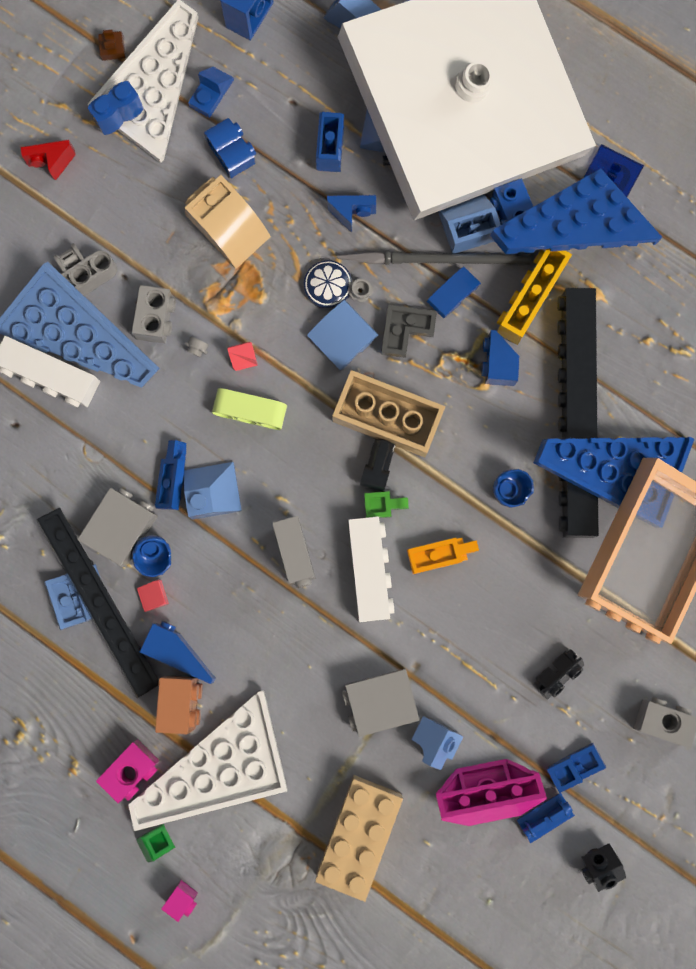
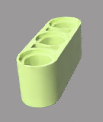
M218 388L212 414L261 427L281 430L287 405L267 398Z

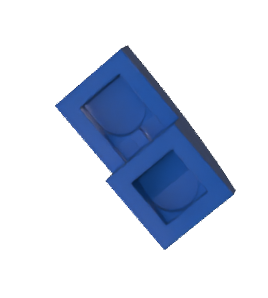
M463 266L427 300V303L441 317L445 318L465 298L473 293L481 282Z
M591 743L547 768V771L558 792L561 793L582 783L583 779L606 769V765L594 743Z

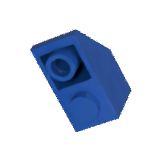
M491 330L488 338L484 337L483 352L487 353L486 362H482L481 376L485 377V384L515 386L518 382L520 356L496 330Z

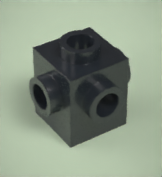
M610 843L600 848L591 849L586 855L581 857L584 868L581 869L583 876L588 884H594L598 892L604 889H611L618 882L626 879L623 864Z

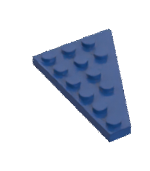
M602 169L595 171L495 228L490 235L505 254H517L518 252L534 253L538 249L566 251L574 248L582 250L588 246L614 248L627 245L630 247L637 246L639 243L651 242L653 245H656L662 239L657 230Z
M692 437L543 439L533 463L619 508L643 458H659L682 473L694 439ZM652 481L635 517L655 528H662L674 494Z

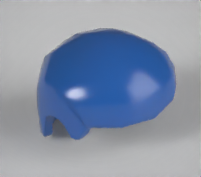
M520 469L503 471L498 475L493 484L494 497L501 505L509 508L524 505L527 499L534 493L533 479L527 472Z
M150 535L141 538L134 546L132 553L133 563L143 576L152 578L160 576L170 568L171 548L162 537Z

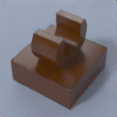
M113 29L103 30L102 34H98L102 61L126 58L122 31L113 32Z

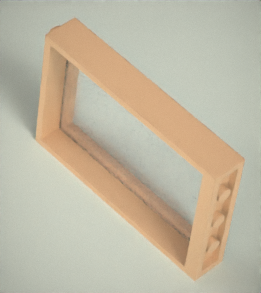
M643 458L578 596L586 600V606L600 611V609L606 611V617L616 622H620V620L626 622L625 627L639 634L641 631L644 632L647 640L656 644H660L661 641L672 644L696 592V481L659 458Z

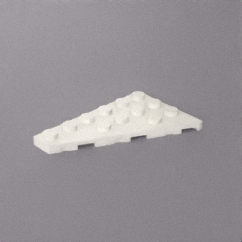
M181 0L175 2L87 104L89 106L97 97L107 95L118 83L129 81L138 93L144 109L133 120L124 122L118 131L160 163L165 158L198 21L197 12Z
M264 690L257 692L128 805L134 831L279 794L288 790Z

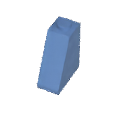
M334 0L323 18L341 29L344 22L382 9L371 0Z

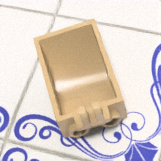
M222 175L216 179L214 177L209 179L190 195L185 202V215L235 269L271 237L252 208Z

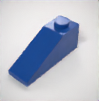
M164 621L161 624H152L140 653L209 684L214 683L216 677L183 636L174 631L176 628L174 625Z

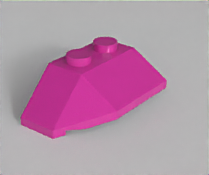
M508 759L457 768L446 780L442 788L436 792L441 820L465 826L521 816L547 799L539 772L531 771Z

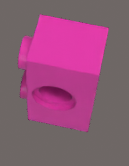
M137 739L130 744L96 782L117 803L124 799L129 801L140 790L137 787L140 781L144 779L147 782L157 772L155 766L160 760ZM126 766L134 768L136 772L134 779L126 777L124 772Z

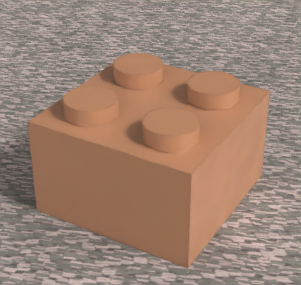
M170 675L159 678L155 733L189 734L195 730L196 725L200 724L201 710L197 709V700L202 698L203 684L199 683L198 678Z

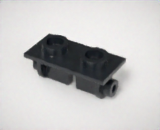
M571 649L568 652L564 651L552 663L558 669L556 673L548 666L535 678L534 686L540 692L545 689L543 694L547 700L551 696H558L565 688L564 684L570 678L572 680L576 679L583 671V659L580 657L575 660L578 656Z

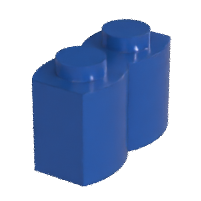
M129 81L118 83L107 95L97 97L88 106L94 122L104 135L117 131L124 122L133 120L144 109L138 93Z
M227 118L204 132L206 142L230 178L255 164V149L250 142L246 143L241 137L243 132L237 122L233 124Z

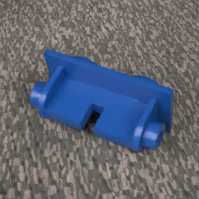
M558 793L518 818L517 822L529 842L532 843L575 815L563 795Z

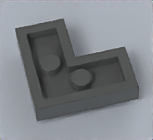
M388 305L381 355L406 358L409 334L433 337L437 311Z

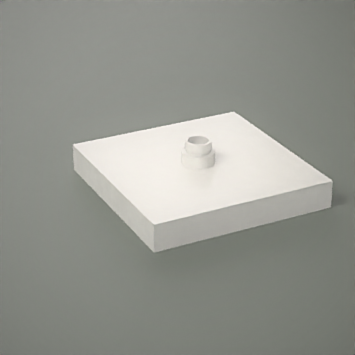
M409 0L342 23L338 35L339 42L413 220L494 191V188L521 178L523 180L581 158L596 146L537 0Z

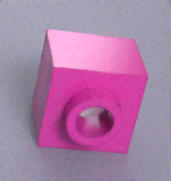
M181 880L161 909L179 922L183 915L188 917L197 905L194 899L198 892Z

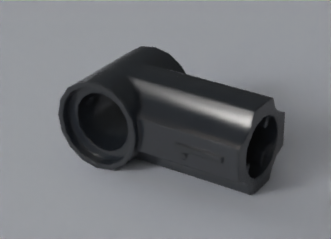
M375 439L369 462L365 465L360 486L384 492L390 473L389 466L395 444L386 440Z

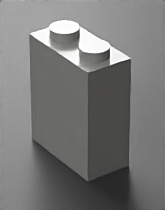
M110 488L77 540L119 566L127 567L132 559L134 546L141 538L147 535L158 516L152 513L154 508L141 500L139 504L132 501L133 495L124 489L119 488L116 491Z
M298 516L273 522L289 584L295 585L297 589L312 585L311 580L316 579Z
M405 668L347 683V690L342 691L345 705H351L353 715L349 716L352 732L357 731L359 737L420 721Z

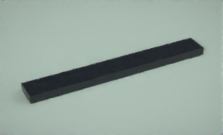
M61 508L37 518L36 522L136 698L159 686V680L144 654L140 653L141 649L81 543L77 540L78 538Z

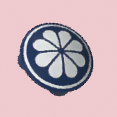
M332 260L320 261L307 271L304 278V290L309 300L318 308L336 307L343 300H347L350 297L349 285L352 282V277L347 268L342 264Z

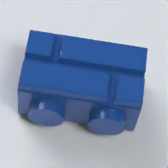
M320 112L316 151V168L319 171L341 172L344 135V114Z

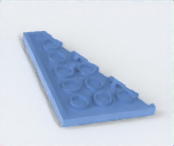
M49 262L44 263L0 317V334L25 343L39 351L51 352L62 356L64 360L77 362L79 365L94 371L114 375L116 379L126 380L130 384L141 388L160 369Z

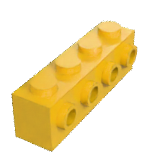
M541 249L534 260V263L537 264L533 272L531 270L527 271L521 281L524 287L521 292L515 291L509 301L512 307L509 312L503 311L496 323L500 325L497 332L502 337L516 345L519 344L572 256L571 253L567 251H550V249L545 251Z

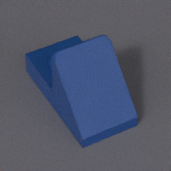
M214 66L199 72L200 84L188 102L190 108L208 118L211 117L234 81V77Z
M376 195L327 196L328 211L352 232V214H357L360 217L376 214Z

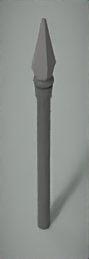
M387 250L385 253L371 251L337 256V259L371 264L385 263V265H390V263L530 265L531 255L438 254L402 253L395 251L391 253Z

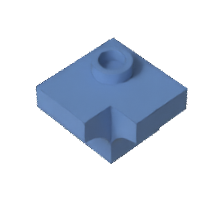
M423 716L411 740L422 747L424 753L422 762L430 767L441 770L447 758L453 759L464 736Z

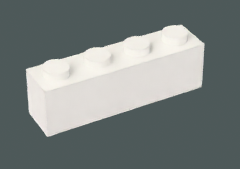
M4 336L0 344L1 374L10 378L14 374L21 378V383L34 388L36 384L43 387L42 392L56 398L58 394L65 397L64 402L76 408L79 405L88 408L100 383V380L94 375L7 336Z
M379 517L348 520L359 622L390 619V614L394 613L393 598H388L387 588H392L390 573H385L384 563H389L387 547L382 548L381 538L386 537L385 523H380Z

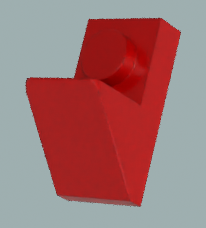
M69 140L21 147V155L27 165L39 168L48 164V170L54 180L58 179L76 155L75 149Z

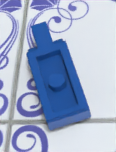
M177 440L168 441L166 457L161 459L155 501L156 509L179 510L186 460L185 442Z

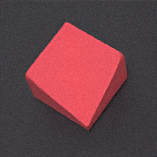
M252 342L227 348L235 371L258 366Z

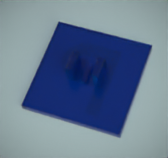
M601 144L583 178L602 169L623 194L628 197L644 165Z

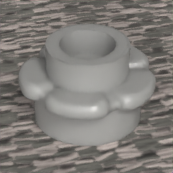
M365 279L353 280L349 285V296L353 300L365 302L372 295V287Z
M190 337L188 343L185 342V345L188 346L187 352L195 356L201 357L202 353H208L206 350L209 345L199 339Z

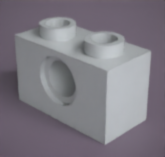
M654 697L651 698V701L642 699L633 729L691 749L696 733V717L691 716L692 710L681 706H676L675 710L666 707V701ZM669 714L672 720L669 727L664 728L662 719L665 715Z

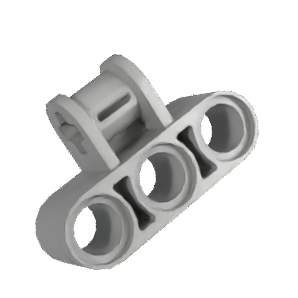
M73 243L71 248L59 256L57 254L53 256L63 271L61 275L83 296L112 279L117 273V265L106 251H97L84 258ZM109 262L106 268L99 269L101 263ZM88 275L84 282H78L81 276Z

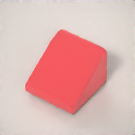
M156 580L137 588L144 612L169 604L162 580Z

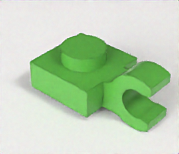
M390 491L364 493L366 518L392 517L391 510L409 509L408 498L390 499Z

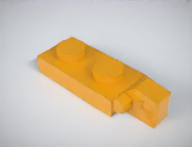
M452 538L407 549L412 574H417L462 563V561L468 560V553L478 551L479 547L477 540L463 543L462 538Z

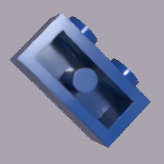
M522 178L494 188L490 198V202L498 213L501 225L533 207Z

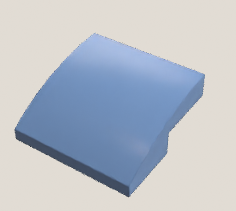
M343 300L307 334L339 370H343L359 352H363L379 335L346 300Z
M94 564L93 566L99 575L96 564ZM67 574L44 582L59 630L92 620Z

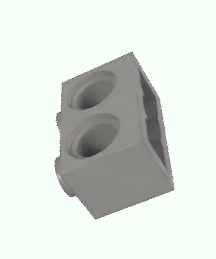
M140 285L132 334L137 340L166 344V338L171 335L172 322L169 321L170 314L174 313L176 307V299L173 298L169 289ZM156 299L163 300L159 307H152V303ZM151 323H159L155 331H148Z

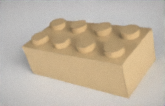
M351 370L332 419L334 423L375 439L389 441L398 448L425 458L446 406Z
M353 775L316 873V883L361 901H366L403 801L401 793Z

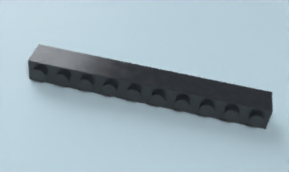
M566 288L562 295L558 297L557 302L558 311H561V320L558 321L557 330L558 335H561L562 344L558 345V359H562V368L558 370V383H562V392H559L558 407H562V417H559L558 430L562 432V439L598 438L596 288ZM558 476L559 481H562V491L559 492V506H563V516L559 517V531H563V538L598 537V497Z

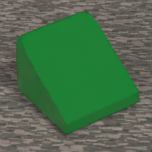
M164 824L136 839L148 863L155 861L175 848Z

